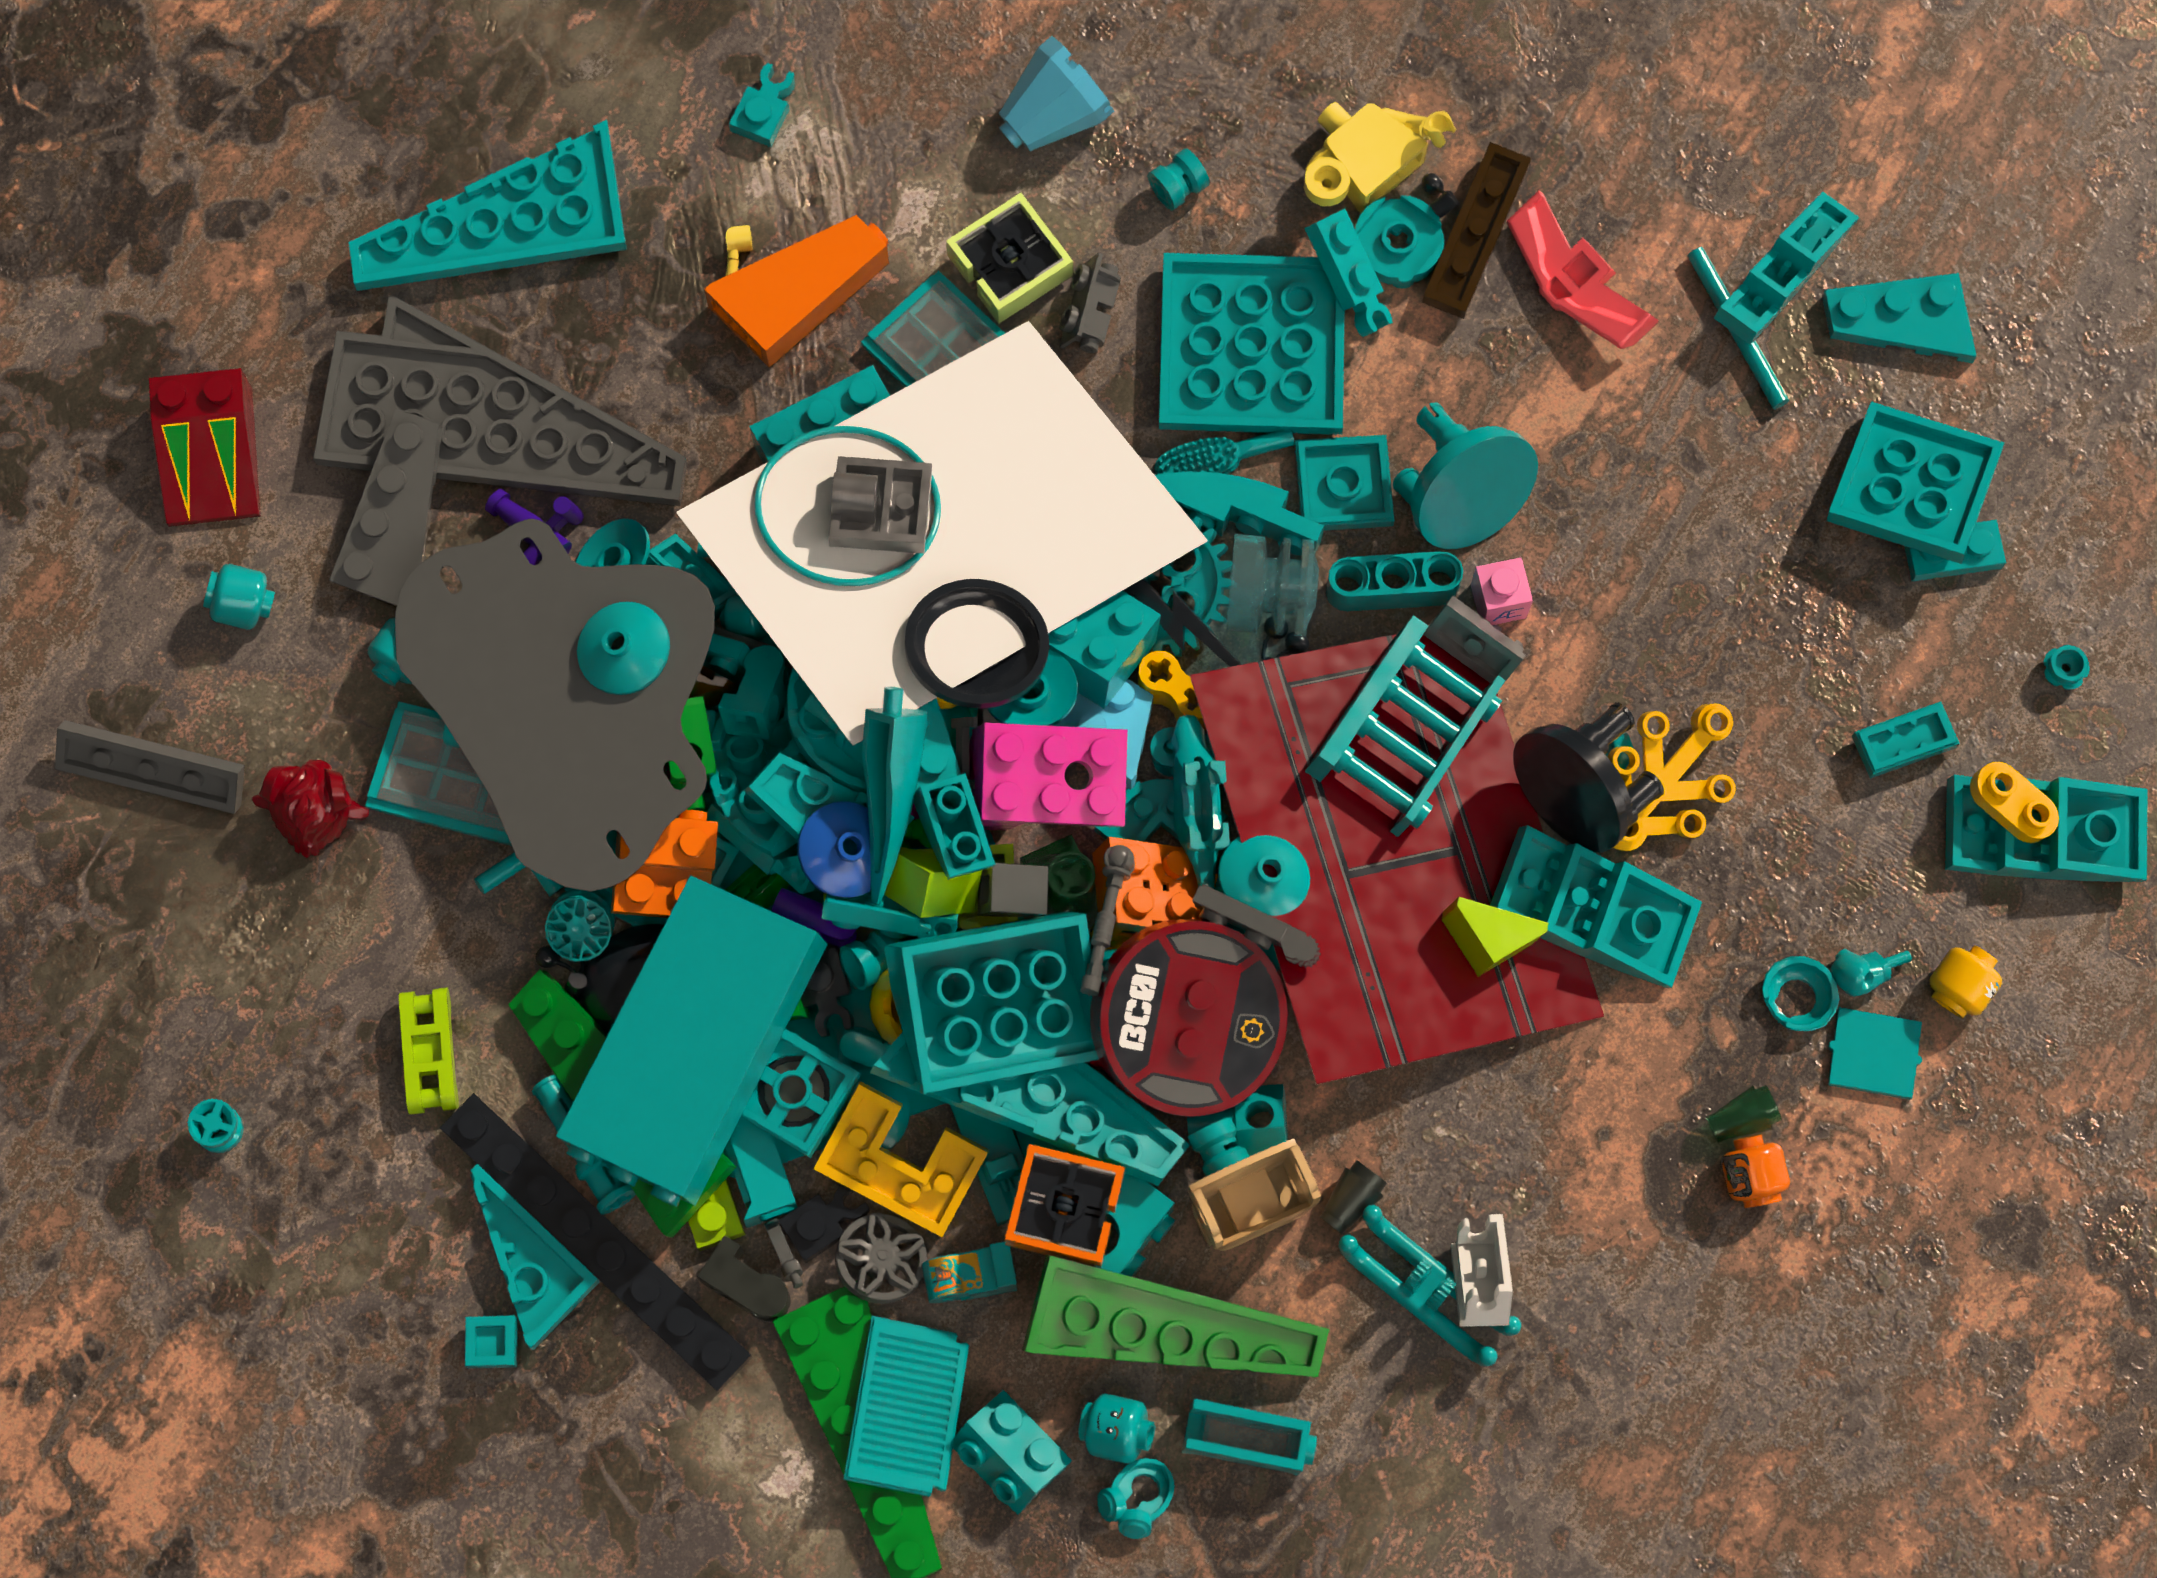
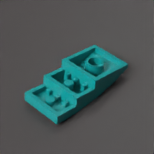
M1954 774L1947 779L1945 870L2053 880L2144 882L2147 880L2148 789L2058 777L2051 782L2026 778L2052 800L2059 814L2058 826L2050 836L2036 843H2026L2017 839L1975 803L1970 792L1972 777ZM1995 780L1996 787L2001 791H2005L2003 781ZM2032 809L2031 813L2033 818L2036 821L2041 822V816L2039 812L2035 809Z
M1526 825L1519 827L1490 906L1548 922V930L1540 937L1541 939L1620 972L1665 988H1672L1702 901L1625 861L1613 863L1577 843L1565 845Z

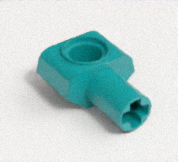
M1284 1084L1261 1085L1242 1102L1218 1113L1203 1116H1187L1188 1135L1190 1136L1194 1132L1219 1120L1231 1117L1237 1129L1235 1138L1238 1145L1246 1148L1249 1157L1288 1141ZM1268 1112L1273 1115L1271 1123L1264 1128H1254L1249 1125V1121L1257 1113Z

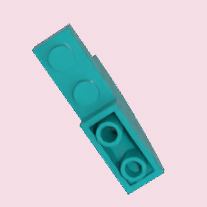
M1187 471L1155 475L1191 520L1196 516L1202 520L1201 533L1213 528L1217 535L1222 537L1229 521H1231L1244 534L1252 537L1266 536L1277 541L1279 547L1291 554L1303 555L1305 553L1312 557L1315 556L1321 543L1324 525L1286 510L1289 491L1249 478L1215 472Z
M937 698L916 709L927 711L928 716L923 757L913 803L940 866L947 879H952L994 867L995 862L966 773L961 774Z

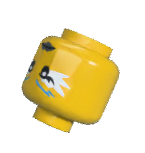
M1973 945L1970 951L1957 947L1950 949L1930 977V986L1935 991L1931 998L1959 1018L1964 1019L1966 1014L1980 1015L2002 985V978L1994 969L1998 962L1997 959L1976 945Z

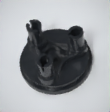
M1618 702L1613 703L1608 710L1592 723H1583L1575 730L1559 724H1547L1532 728L1519 738L1513 751V763L1517 779L1525 796L1538 815L1562 838L1571 844L1577 843L1592 852H1605L1617 845L1626 835L1627 829L1637 822L1638 814L1655 799L1660 798L1664 794V787L1661 781L1648 771L1641 773L1634 782L1626 787L1621 775L1605 755L1608 752V746L1623 733L1633 728L1635 724L1634 717L1626 706L1619 713H1616L1622 708V704Z

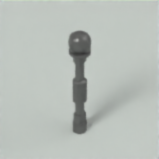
M1124 845L1108 848L1103 857L1105 867H1103L1102 874L1107 877L1105 885L1107 890L1102 911L1097 913L1091 940L1093 945L1091 960L1087 964L1080 987V992L1090 996L1099 995L1104 967L1102 965L1105 949L1110 947L1116 920L1114 909L1118 892L1122 888L1123 881L1131 878V873L1135 868L1134 854Z

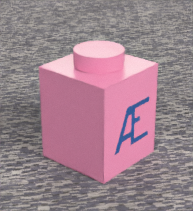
M1522 557L1477 566L1470 585L1478 614L1489 621L1491 625L1527 618L1533 599Z

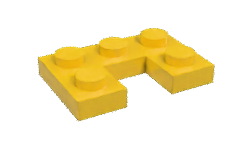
M860 1081L816 1162L814 1170L943 1237L986 1158L989 1149L945 1127L926 1165L922 1169L881 1147L903 1104Z

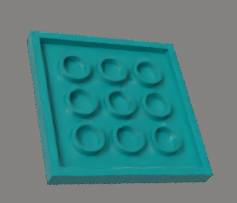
M1193 253L1163 254L1159 430L1259 433L1292 430L1293 434L1342 435L1345 311H1343L1318 257Z

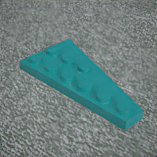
M607 119L594 125L592 131L574 140L569 137L556 143V148L534 159L526 157L464 187V192L443 201L440 198L426 205L427 210L402 221L398 218L350 241L349 250L356 290L360 291L627 250Z
M902 1032L876 1061L870 1073L920 1092L906 1040ZM1085 1062L925 1094L1085 1158L1125 1167L1124 1173L1156 1186L1163 1181L1190 1146L1188 1142Z

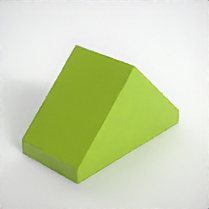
M901 847L884 895L920 918L971 913L975 909L983 870L947 879L935 854Z
M1458 897L1442 914L1443 923L1478 977L1531 946L1547 932L1549 924L1548 922L1462 897Z

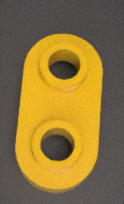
M1992 762L1979 769L1973 775L1970 782V792L1975 803L2017 839L2026 843H2036L2050 836L2056 830L2059 814L2055 804L2010 765L2003 762ZM1995 778L2003 781L2005 791H2001L1996 787ZM2032 809H2035L2039 812L2041 816V822H2038L2033 818L2031 813Z

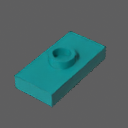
M1941 701L1855 731L1852 735L1870 779L1955 749L1960 744Z

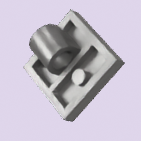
M838 456L832 485L829 546L924 553L932 481V463Z

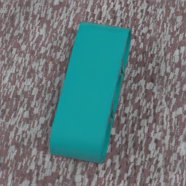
M1442 551L1345 557L1336 561L1330 568L1325 593L1328 602L1340 611L1445 605L1452 596L1456 597L1463 578V567L1455 555ZM1434 572H1443L1451 578L1452 582L1449 585L1440 586L1433 583L1429 575ZM1391 574L1398 575L1405 581L1406 585L1398 589L1390 588L1383 582L1382 578ZM1344 577L1352 578L1359 584V588L1351 592L1344 591L1339 588L1336 581Z

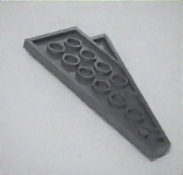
M392 296L388 298L382 336L336 331L313 457L316 465L372 471L394 411L398 408L439 423L442 426L436 479L681 506L687 469L685 456L399 298Z

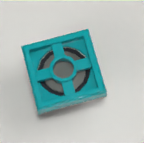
M785 1029L741 1117L811 1158L823 1137H827L834 1131L836 1120L847 1107L849 1102L848 1096L861 1074Z

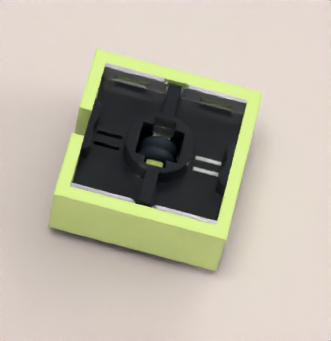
M1022 193L1017 194L946 240L947 256L968 284L973 280L977 281V296L998 324L1073 276V260Z

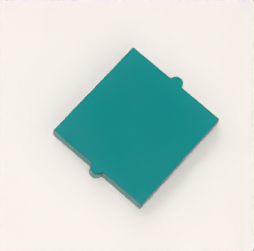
M1839 1007L1837 1009L1834 1039L1828 1044V1050L1832 1054L1827 1085L1911 1100L1913 1098L1916 1067L1922 1063V1058L1918 1055L1922 1022Z

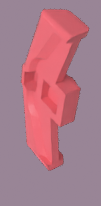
M1540 190L1506 221L1539 286V293L1554 310L1563 311L1620 349L1635 345L1658 323V319L1604 285L1616 272L1588 241L1582 238L1572 248L1570 247L1544 194Z

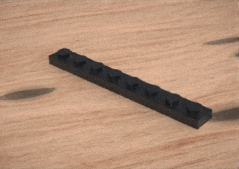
M473 1093L440 1127L459 1148L487 1172L718 1393L753 1358L745 1348L603 1214H600L584 1196L476 1094Z

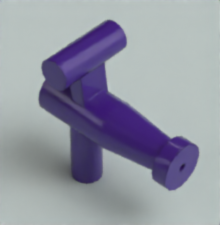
M504 489L496 490L489 497L485 504V510L492 516L498 515L509 527L526 519L540 520L550 526L567 554H569L572 543L562 536L559 531L567 523L578 525L584 519L583 511L565 496L558 497L553 503L556 513L545 522L537 515L511 501L510 494ZM524 538L523 540L529 544L524 551L525 557L530 564H539L542 560L541 552L531 538Z

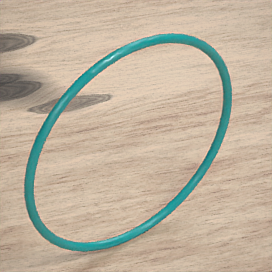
M826 427L810 431L788 442L772 456L764 467L757 482L754 499L755 516L761 535L769 548L782 562L801 575L822 583L838 586H864L886 581L903 573L926 553L936 536L941 519V499L933 475L931 490L934 500V518L929 535L926 538L924 553H915L908 561L889 572L862 579H839L817 574L805 569L787 557L778 548L767 531L762 515L761 501L767 476L777 461L789 450L814 437L833 433H857L886 441L902 450L914 462H924L911 448L896 438L863 427Z

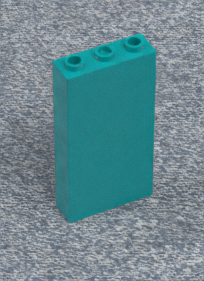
M690 875L556 1135L558 1139L569 1146L566 1154L591 1167L596 1159L610 1165L611 1168L608 1174L634 1187L638 1179L654 1186L650 1194L672 1206L677 1207L680 1200L696 1206L828 945L824 939L814 930Z

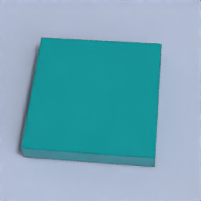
M1387 435L1295 440L1294 450L1300 516L1324 525L1323 531L1393 527L1394 510Z

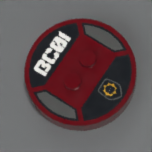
M1175 919L1144 928L1126 940L1112 954L1102 971L1099 995L1092 996L1090 1026L1098 1058L1105 1071L1120 1089L1135 1100L1166 1113L1180 1116H1203L1218 1113L1237 1105L1264 1083L1275 1067L1283 1049L1287 1031L1288 1010L1284 987L1279 974L1270 959L1258 945L1244 938L1245 935L1227 926L1195 919Z

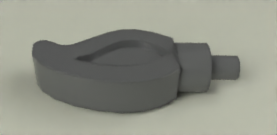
M777 1218L764 1223L782 1264L781 1271L785 1280L791 1281L794 1288L801 1287L803 1282L800 1276H802L803 1270L799 1261L794 1259Z

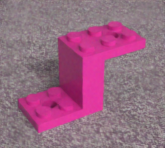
M983 723L972 729V737L969 743V780H975V789L971 791L984 830L1006 831L1025 823L1105 827L1125 826L1128 730ZM1071 763H1080L1088 770L1089 782L1082 790L1071 788L1065 781V770ZM914 803L910 814L915 817L913 820L919 819Z

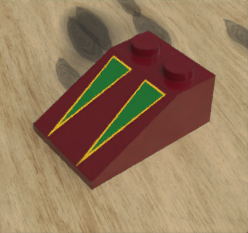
M236 368L149 378L151 424L168 527L261 517L253 393L243 370Z

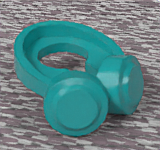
M1138 1459L1128 1464L1118 1473L1111 1487L1099 1491L1097 1505L1101 1516L1108 1522L1117 1521L1118 1530L1125 1537L1131 1539L1148 1537L1151 1534L1152 1522L1165 1512L1172 1500L1175 1489L1172 1473L1164 1463L1155 1459ZM1139 1476L1152 1478L1159 1489L1157 1498L1153 1501H1142L1136 1509H1127L1126 1501L1133 1494L1131 1488L1132 1481Z

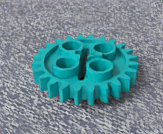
M1196 516L1192 519V522L1200 530L1202 520ZM1211 528L1202 533L1208 541L1193 550L1196 560L1190 570L1178 572L1175 570L1173 562L1163 567V575L1172 580L1171 586L1163 587L1162 598L1172 609L1173 591H1176L1179 596L1191 595L1195 602L1194 612L1213 632L1209 626L1212 621L1222 624L1227 622L1225 617L1218 612L1220 606L1229 607L1234 606L1235 603L1224 595V590L1237 587V583L1229 578H1224V573L1235 568V564L1232 561H1220L1219 558L1226 553L1228 547L1225 543L1211 545L1217 535V532ZM1159 570L1148 575L1145 579L1149 583L1158 580ZM1159 625L1153 650L1165 651L1166 647L1170 646L1175 656L1182 657V649L1163 627ZM1185 627V642L1197 651L1200 649L1198 638Z

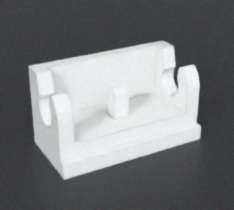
M1490 1214L1485 1222L1486 1230L1481 1233L1470 1232V1223L1467 1218L1458 1224L1456 1243H1451V1257L1454 1282L1457 1284L1455 1291L1460 1327L1509 1325L1513 1290L1503 1214Z

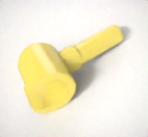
M748 225L734 226L726 231L728 262L725 276L738 271L739 252L753 251L752 235Z

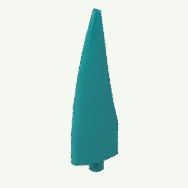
M884 687L882 708L865 709L862 761L867 787L870 828L871 903L880 904L907 830L917 790L927 726V711L902 708L904 689L899 687Z

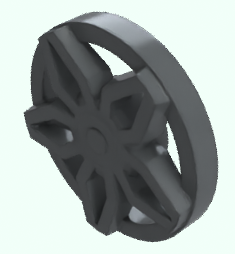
M872 1213L849 1225L838 1242L835 1254L837 1273L845 1287L858 1298L876 1304L894 1303L914 1292L924 1276L922 1263L927 1261V1252L920 1233L906 1221L882 1213ZM874 1225L880 1226L883 1238L876 1239L873 1234ZM866 1227V1241L863 1239L849 1240L857 1231ZM889 1227L899 1230L903 1235H898L891 1241V1230ZM912 1242L913 1246L907 1251H900L899 1244ZM859 1248L863 1253L858 1256L847 1249ZM917 1253L918 1268L916 1275H914L909 1264L903 1261H908ZM845 1260L855 1266H862L859 1270L857 1282L849 1274ZM897 1270L903 1272L908 1282L895 1275ZM867 1274L875 1280L872 1283H870L866 1288H864L865 1277ZM885 1279H887L889 1284L899 1288L897 1291L888 1293L874 1292L882 1285Z

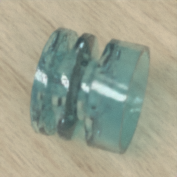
M1234 533L1233 564L1230 572L1231 589H1229L1228 596L1230 600L1227 609L1226 631L1257 633L1263 613H1272L1275 635H1283L1286 614L1294 615V636L1306 637L1307 627L1316 609L1319 566L1314 552V540L1302 539L1298 560L1290 559L1291 538L1283 537L1278 556L1273 558L1268 557L1265 536Z

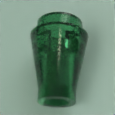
M1752 1085L1718 1111L1706 1116L1717 1143L1730 1138L1773 1130L1772 1124L1782 1121L1779 1109L1767 1085L1757 1089Z

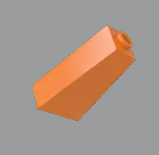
M854 215L710 283L704 289L707 305L770 368L889 264L888 239L875 224L870 223L867 226L857 215Z

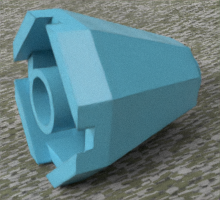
M1053 36L1037 48L999 112L1005 122L999 129L1016 149L1023 143L1030 151L1100 124L1114 112L1109 100L1080 64L1077 65L1073 60L1069 61L1068 58L1072 54Z

